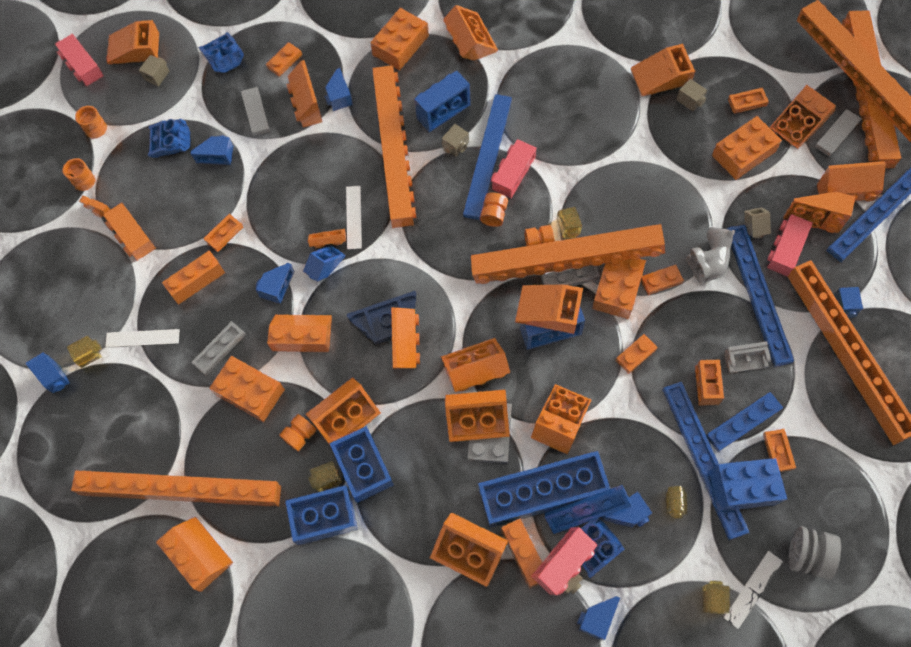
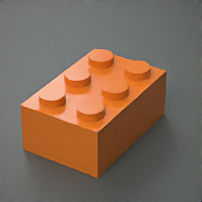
M400 8L370 42L372 55L401 70L428 38V22Z
M756 116L717 143L712 156L737 180L774 154L782 140Z
M628 259L622 260L619 263H605L592 309L629 319L646 260Z
M233 356L229 358L209 388L217 397L262 422L265 421L285 390L277 380Z
M451 513L442 526L430 558L487 587L495 573L508 540Z

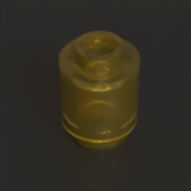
M672 486L666 492V513L671 515V518L680 519L683 518V515L688 514L687 493L684 487Z

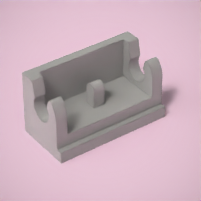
M767 342L728 347L724 352L729 374L765 369L769 367L768 362H771Z

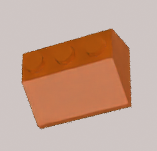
M455 5L443 19L446 29L450 32L453 42L459 49V54L464 59L475 61L498 51L477 12Z
M302 60L288 75L289 83L286 85L289 94H293V97L290 98L293 108L297 107V111L294 112L297 122L301 121L304 128L322 123L323 121L305 60Z
M881 161L828 166L817 183L818 193L840 192L855 196L854 202L862 200L867 202L873 201L883 191L886 163Z
M391 308L393 369H416V364H420V353H416V345L420 344L419 333L415 332V326H419V314H415V309Z
M275 315L269 325L267 344L272 351L329 352L332 316Z
M495 338L441 356L454 392L465 391L469 387L485 384L489 380L499 379L510 373L505 352Z
M352 377L306 413V416L329 444L363 428L381 412L361 384Z
M506 390L450 394L445 396L449 442L510 437Z
M193 517L171 528L156 541L191 587L200 592L234 563L197 517Z

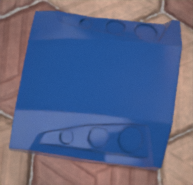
M228 32L198 47L213 70L225 73L237 67L244 57L242 50Z
M183 119L162 120L149 126V157L156 158L180 151L185 152L190 148V130Z
M600 518L591 520L581 528L597 544L593 550L594 555L582 564L589 578L625 550L618 538Z

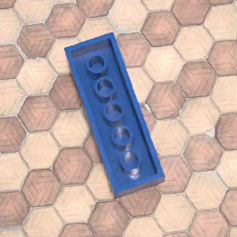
M598 451L478 483L489 528L546 513L610 489Z

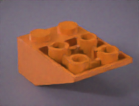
M153 20L136 21L109 35L107 64L144 62L150 55L158 58L159 32Z
M683 44L667 47L630 68L641 96L682 87L689 79L693 80L695 74L694 67Z
M806 85L770 128L799 149L835 112L836 105Z
M831 192L794 198L783 219L788 220L792 214L812 222L811 228H820L830 233H839L852 216L855 196Z
M564 284L523 285L515 322L574 334L583 288Z
M555 384L536 421L531 439L568 454L591 399Z

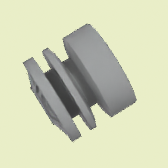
M803 526L797 527L789 548V568L795 572L801 571L803 574H807L811 570L814 577L831 580L837 571L840 561V537L826 532H821L817 536V532L814 529L808 530Z

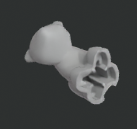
M710 227L706 235L711 250L703 251L699 247L690 249V254L686 255V260L699 283L716 280L726 273L735 230L730 231L729 229Z

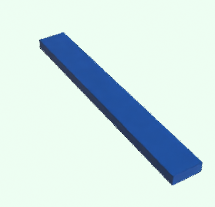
M497 94L494 96L463 213L465 218L480 220L485 195L488 193L512 97Z
M911 168L831 244L826 251L839 262H842L911 194Z
M745 224L729 227L727 229L730 231L735 230L731 247L764 341L768 343L773 366L791 364L794 362V358Z
M679 382L664 387L662 389L728 540L750 533L739 509L718 511L709 470L719 463L683 383Z

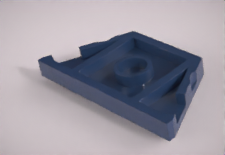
M412 291L346 315L348 320L374 344H378L392 339L391 308L415 309L417 294L416 291Z

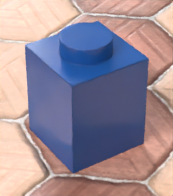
M859 287L839 288L835 292L834 296L848 318L856 317L863 309Z

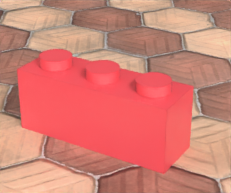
M73 34L55 43L59 49L57 54L62 61L66 59V66L70 71H75L73 74L79 82L83 81L88 86L104 76L98 65Z
M518 139L514 145L511 144L506 159L503 158L501 160L500 169L498 172H494L491 178L492 190L509 198H512L536 157V147Z
M792 214L788 220H783L779 228L782 233L776 236L773 243L776 246L775 250H771L767 257V261H770L768 269L788 277L796 266L812 222Z
M579 527L570 528L531 577L549 595H560L566 590L567 582L571 577L574 578L581 571L580 566L584 561H588L594 555L593 550L597 544Z

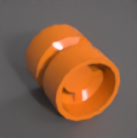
M84 106L76 112L75 119L88 137L99 138L105 134L107 125L96 108Z
M78 158L70 159L63 166V174L75 189L86 191L95 184V176L83 160Z
M487 193L481 210L480 221L492 227L501 226L508 204L507 197L499 193Z
M551 225L540 226L539 230L535 227L524 229L526 246L555 242Z
M297 414L291 421L292 426L285 427L279 436L299 452L306 444L305 438L310 439L317 429L304 417Z

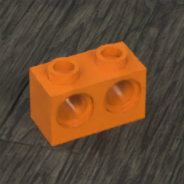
M699 360L695 367L699 406L719 405L724 399L720 360Z

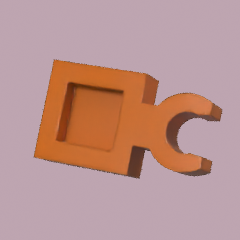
M82 196L79 200L80 203H83V207L93 210L92 213L99 218L105 217L103 214L110 210L107 205L86 196Z

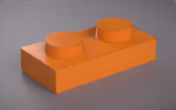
M288 42L266 63L267 69L280 77L302 55L301 50Z
M763 88L729 95L728 102L734 114L764 107L769 103Z
M228 214L203 239L214 250L219 252L244 227L231 214Z
M345 229L314 233L308 236L309 247L314 246V248H321L326 244L340 245L346 241Z
M677 265L641 277V282L647 295L680 285L684 281Z
M643 334L622 352L615 361L630 374L653 354L658 347Z
M785 429L764 432L763 437L769 458H776L780 472L796 469Z

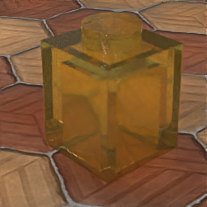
M576 207L557 212L556 220L563 238H574L581 234L582 224Z
M88 335L67 346L74 363L81 368L102 357L99 351L102 349L96 339L92 340Z
M333 461L310 469L312 475L309 477L312 488H316L319 492L342 484L337 467Z
M710 581V584L704 585L703 613L723 615L730 613V586L723 585L722 581Z

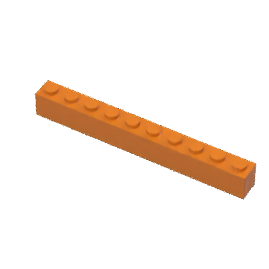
M819 0L802 8L796 21L911 142V96L897 83L885 68L873 58Z
M870 10L849 11L846 18L843 19L842 25L881 65ZM853 82L857 91L856 100L859 101L860 106L859 115L862 116L863 121L862 130L865 131L866 136L865 145L868 146L869 151L868 160L869 162L885 161V168H895L901 160L894 124Z
M393 65L373 68L391 224L392 228L413 226V218L417 217L415 207L411 206V203L414 202L413 191H409V187H412L411 176H407V171H410L409 160H405V156H408L407 145H403V141H406L405 130L401 129V126H404L403 115L400 116L399 114L402 111V103L397 99V97H401L399 86L396 87V83H399L398 73L394 72Z
M658 224L471 255L472 275L476 284H487L490 281H505L515 277L524 278L534 274L543 275L553 271L562 272L565 269H580L590 265L599 266L609 262L619 263L622 260H638L641 257L647 256L657 257L665 254V242L662 226Z
M810 260L794 267L788 275V279L893 446L911 438V415L813 262Z
M75 470L71 491L81 496L279 507L282 486L277 481Z

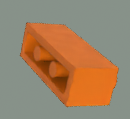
M123 203L103 214L107 219L105 222L111 232L115 230L116 234L114 236L120 244L124 243L126 245L123 249L129 257L133 255L138 261L156 249Z
M209 250L162 283L179 305L222 276L225 272Z
M521 519L501 527V533L504 539L508 540L507 545L529 589L539 585L531 576L542 564V561Z

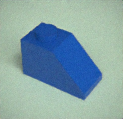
M338 68L326 86L327 95H324L327 105H331L333 111L353 105L341 69Z
M211 136L193 149L191 155L196 163L230 165L234 146L230 137Z
M332 245L310 253L303 272L315 281L325 279L340 264L345 254Z
M286 263L263 273L261 279L256 283V291L260 298L281 304L295 272L292 264Z
M44 352L26 362L28 368L43 387L51 393L62 390L70 383L61 366Z
M636 492L629 497L631 501L630 507L602 516L601 518L603 521L623 526L634 527L638 525L641 527L650 521L648 517L652 512L640 494Z
M615 596L587 608L585 612L581 611L577 624L580 625L579 631L604 641L620 597Z

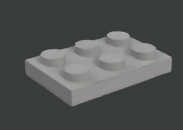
M507 403L510 433L512 404ZM510 437L469 440L468 461L508 464Z

